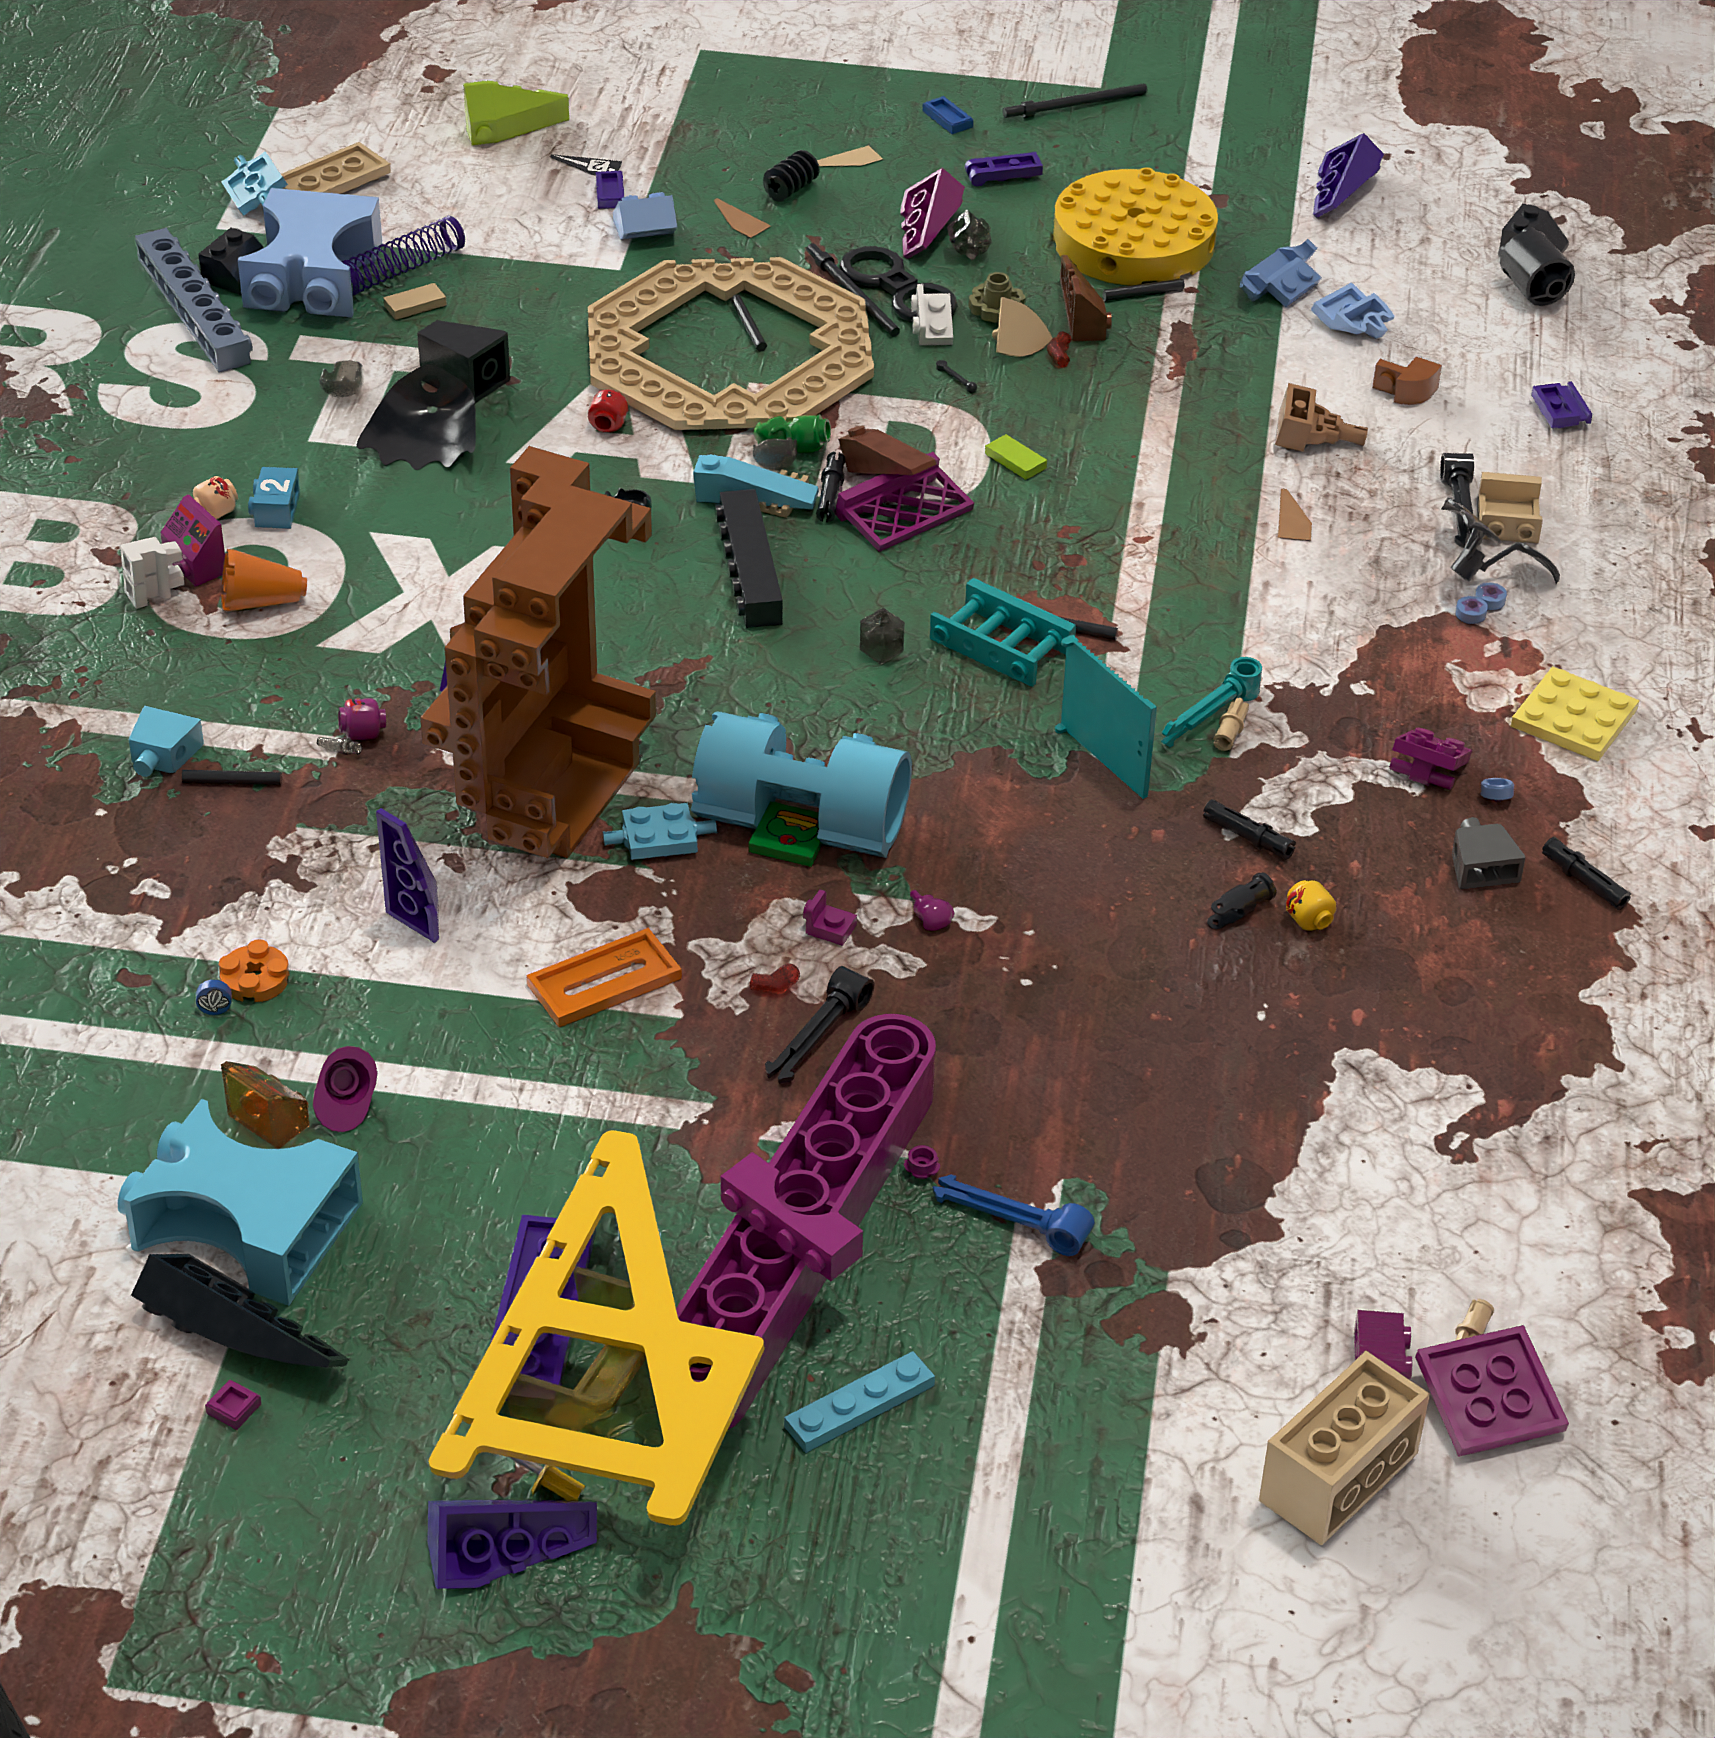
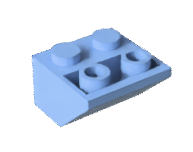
M658 192L648 195L649 198L638 199L636 195L623 197L613 212V220L620 240L673 234L677 229L673 196H665V193Z

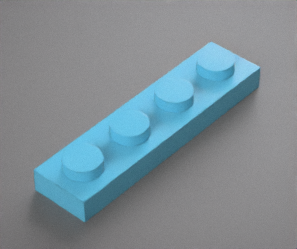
M912 1351L785 1416L784 1427L803 1451L807 1453L934 1387L935 1375Z

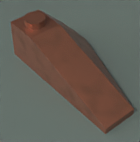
M1061 255L1060 282L1072 341H1106V329H1111V312H1106L1104 300L1067 255Z
M864 425L849 429L848 435L838 439L842 454L846 458L845 464L848 472L914 475L937 465L935 459L878 429H865Z

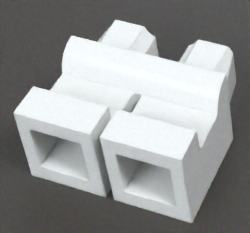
M156 537L120 545L122 568L124 569V589L136 609L148 606L147 599L160 596L161 598L169 599L171 598L170 589L184 585V576L180 567L176 565L168 568V564L182 560V551L175 541L160 544Z

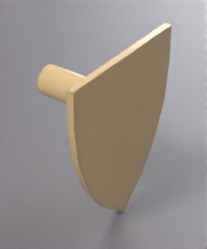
M1001 297L998 329L992 332L993 339L997 340L996 353L1021 357L1034 354L1043 349L1053 339L1044 322L1026 305Z

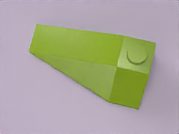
M490 80L463 83L466 131L472 146L498 143L570 120L568 94L541 89L532 91L522 89L518 85H513L512 87L504 86Z

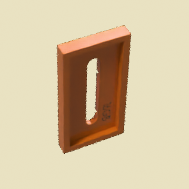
M648 927L526 975L527 986L560 1028L682 979V969ZM631 963H642L645 965L640 969L574 995L565 994V992L581 986L583 982L587 984L630 967Z

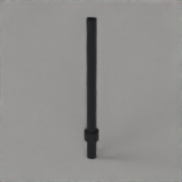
M1143 83L1034 102L1033 100L1024 101L1020 105L1003 108L1002 113L1004 118L1020 115L1030 117L1043 111L1146 94L1147 86Z
M810 243L807 246L806 251L815 259V264L822 271H827L844 289L864 298L865 310L892 337H896L900 333V328L835 264L834 259L827 252H822L814 243Z

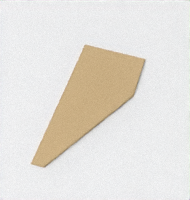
M865 146L817 161L819 166H862L882 160L883 158L870 146Z

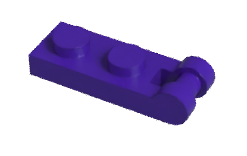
M1036 152L970 159L964 166L972 185L975 187L982 186L986 181H1005L1011 178H1031L1043 175V165Z

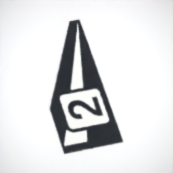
M555 154L550 156L553 159L596 175L597 171H619L622 161Z

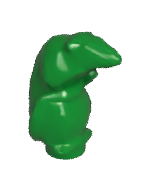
M821 415L797 416L792 421H786L783 417L777 416L769 419L766 423L758 422L753 434L758 445L764 443L767 447L776 451H782L789 445L796 452L812 453L820 450L826 442L830 441L831 426L829 420L823 419Z

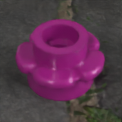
M925 1145L916 1146L909 1151L908 1159L904 1161V1168L907 1172H911L913 1177L926 1179L938 1173L940 1169L939 1158L933 1148Z

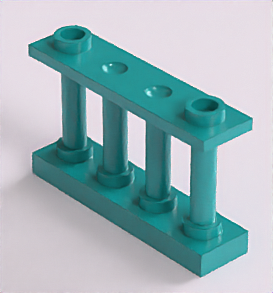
M975 578L966 583L965 605L950 619L937 612H933L930 615L931 640L1031 687L1036 685L1038 661L1052 648L1066 655V647L1061 645V641L1065 637L1072 634L1075 636L1076 634L1075 624ZM974 613L988 618L976 630L962 625ZM1000 625L1014 630L1002 642L988 637ZM1026 636L1040 642L1028 654L1014 649Z

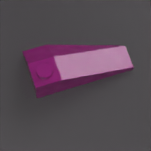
M943 168L905 190L900 211L901 215L905 218L901 223V227L906 233L902 238L903 256L906 259L926 249L963 202L962 196L965 186Z

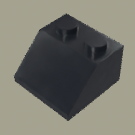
M1523 203L1503 227L1500 241L1501 247L1507 244L1514 236L1520 234L1525 228L1533 227L1535 230L1543 232L1562 254L1569 246L1568 239L1548 211L1540 209L1535 205Z
M231 227L198 254L201 276L207 278L212 286L242 295L238 258L255 253L264 247L253 234Z

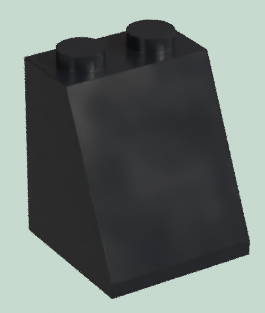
M436 320L417 332L420 367L432 364L452 374L471 390L475 403L510 381L508 332ZM428 375L422 379L423 382L439 389L440 382L437 377Z

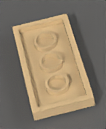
M357 142L282 173L281 175L288 184L282 189L342 194L391 173V164L361 142Z

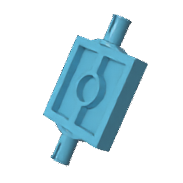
M266 151L248 162L243 155H238L240 162L235 157L234 163L238 169L222 181V184L243 216L249 211L255 210L260 204L263 206L271 188L282 189L288 185Z
M688 803L636 807L622 810V830L603 831L604 846L624 843L630 851L631 860L698 852L697 835L717 833L716 821L713 819L696 822L690 815Z

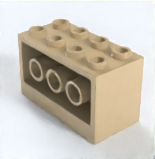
M1365 1351L1268 1440L1259 1501L1322 1546L1418 1454L1430 1394Z

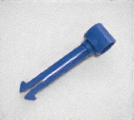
M952 1174L938 1178V1184L943 1187L933 1186V1194L938 1202L942 1203L944 1199L1037 1229L1041 1234L1046 1235V1241L1053 1250L1066 1256H1073L1079 1252L1095 1225L1092 1214L1083 1206L1074 1203L1065 1204L1061 1209L1043 1210L956 1181V1176Z

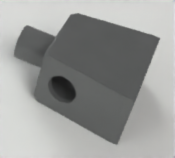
M1471 817L1465 819L1461 823L1460 828L1455 832L1452 857L1460 889L1521 882L1526 857L1502 825L1498 823L1481 825L1477 818Z

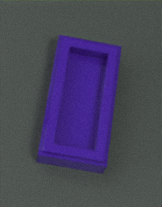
M622 171L596 172L598 209L616 208L618 202L622 201L624 197Z

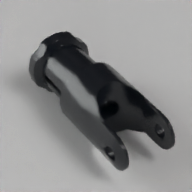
M1264 872L1256 873L1247 884H1239L1225 892L1221 898L1212 903L1211 910L1215 914L1208 918V926L1212 929H1221L1254 911L1256 905L1262 901L1274 899L1277 890L1273 880Z

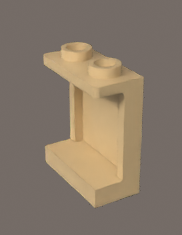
M1482 472L1478 491V519L1488 526L1500 540L1539 544L1543 523L1539 508L1542 477ZM1486 535L1483 537V539H1490Z

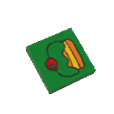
M770 801L749 841V852L812 867L823 845L817 839L819 813Z

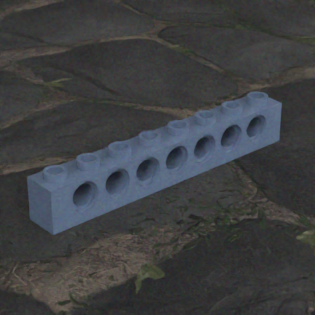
M167 228L135 236L138 260L217 371L222 372L251 364L250 352L253 351V346L249 335H244L237 320L234 321L231 317L229 308L222 305L218 293L212 291L208 279L201 276L197 264L193 265L188 252L182 250L178 238L173 237Z

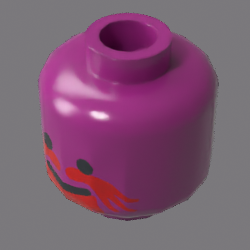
M373 698L348 699L344 706L338 709L339 732L345 733L346 738L351 741L375 740L379 735L380 728H386L385 709H379L377 701Z

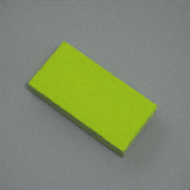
M1007 434L985 445V454L1025 480L1047 468V459Z

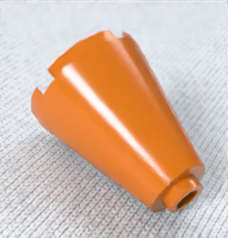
M227 549L222 575V585L224 592H226V595L221 594L222 611H236L299 602L300 596H306L307 577H302L300 570L234 549Z

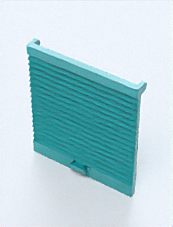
M1073 634L1063 638L1061 645L1066 647L1062 713L1061 723L1055 726V732L1064 733L1067 731L1142 799L1148 797L1157 707L1148 699H1144L1143 695H1139V692H1136L1135 688H1131L1127 681H1123L1119 674H1114L1115 671L1110 670L1111 667H1106L1107 664L1102 663L1103 660H1098V657L1094 656V653H1090L1086 646H1082V643H1079Z

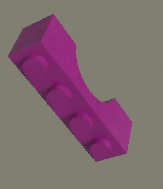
M751 1152L721 1175V1202L729 1211L736 1212L750 1222L752 1227L758 1232L768 1235L784 1251L791 1252L801 1259L813 1272L820 1273L832 1281L862 1257V1229L836 1211L821 1215H804L786 1208L778 1200L780 1171L755 1153Z

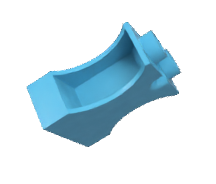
M201 1099L183 1123L172 1122L165 1128L158 1143L157 1159L152 1161L145 1172L134 1171L125 1179L118 1195L117 1207L121 1214L126 1215L132 1250L139 1252L154 1245L174 1241H194L215 1246L237 1260L245 1271L251 1291L257 1295L289 1306L363 1203L358 1153L320 1139L285 1149H261L243 1145L220 1131L210 1116L208 1101Z

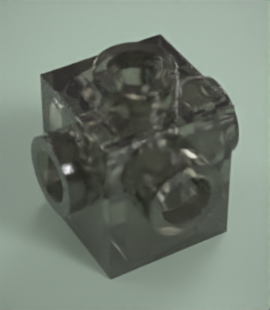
M966 210L947 226L950 242L954 249L961 255L965 254L971 260L975 259L979 254L985 253L992 244L989 224L984 219L975 217L969 210Z
M881 608L860 621V651L879 664H883L904 652L905 622L885 608Z

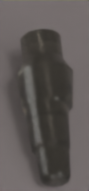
M318 737L316 740L318 746L343 755H359L362 751V744L353 741L351 738L338 737L334 739Z

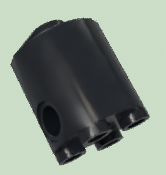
M1533 227L1525 228L1507 244L1501 246L1498 251L1502 271L1533 305L1546 306L1557 302L1570 290L1574 283L1575 269L1573 264L1543 232L1535 230Z

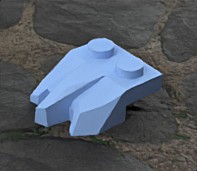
M1352 282L1314 302L1311 311L1330 329L1353 334L1365 333L1374 338L1383 337L1388 330L1383 322H1389L1395 317L1387 304L1375 293L1365 296Z

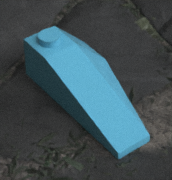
M712 454L700 455L693 471L696 502L720 503V492L755 489L758 502H766V506L775 503L778 504V507L790 505V508L813 509L819 492L818 486L731 457Z

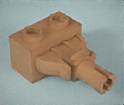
M1288 383L1279 410L1275 445L1303 452L1306 444L1315 445L1324 442L1335 444L1340 439L1364 446L1368 434L1367 427L1344 423L1340 415L1333 414L1325 407L1316 404V389Z

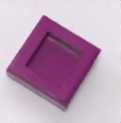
M229 1379L205 1404L206 1414L238 1430L261 1406V1396Z

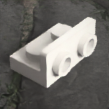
M917 284L916 295H911V311L917 312V317H913V334H918L919 345H953L950 294H924L923 284Z

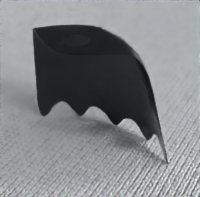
M432 364L423 365L399 379L390 388L360 434L356 447L358 449H375L383 465H389L396 460H404L414 470H419L430 462L440 461L445 467H449L460 453L465 451L472 453L475 450L476 407L474 396L467 385L452 374ZM433 375L437 377L440 382V387L437 391L428 392L423 388L422 379L425 376ZM427 407H437V411L434 413H429Z

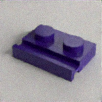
M1572 381L1568 382L1566 386H1561L1560 383L1533 386L1531 396L1551 428L1579 425L1580 421L1591 424L1593 414Z

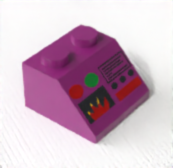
M188 494L182 498L160 533L162 544L173 541L178 544L182 551V560L172 563V565H178L182 570L184 578L186 577L196 587L223 575L225 550L221 523Z

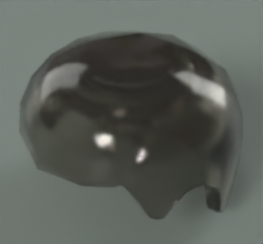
M348 360L336 362L333 371L330 373L323 369L319 379L321 389L336 398L357 394L364 383L363 365L358 361Z
M788 437L786 440L768 439L757 446L754 444L752 448L753 458L764 469L770 471L784 470L791 466L797 457V440L792 441V438Z

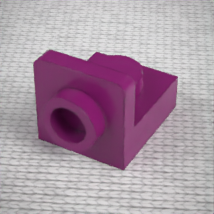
M819 890L813 900L809 899L803 909V919H806V934L843 946L857 926V915L826 905L827 892Z

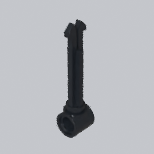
M1442 453L1440 461L1441 482H1446L1451 487L1453 500L1462 504L1473 514L1469 483H1472L1474 477L1473 453ZM1455 513L1458 535H1455L1454 543L1464 548L1467 533L1469 537L1473 528H1467L1462 516Z
M839 966L828 982L826 1002L773 1063L770 1061L765 1063L767 1077L771 1078L781 1070L778 1077L779 1084L793 1081L795 1078L793 1071L838 1018L853 1009L861 1011L867 1006L874 991V980L845 966Z

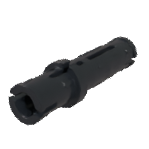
M835 451L828 454L826 468L821 474V482L823 484L816 517L822 522L824 514H827L826 522H831L835 518L838 493L845 477L843 468L846 458L840 452L838 460H835Z
M1211 799L1203 810L1205 812L1203 818L1244 837L1260 850L1263 848L1269 850L1284 860L1289 859L1295 851V840L1277 833L1271 825L1267 823L1262 825L1214 799Z
M1556 837L1550 838L1544 844L1542 854L1557 863L1562 868V872L1567 876H1573L1580 880L1617 910H1621L1627 905L1631 899V893L1585 860V855L1581 852L1573 851Z

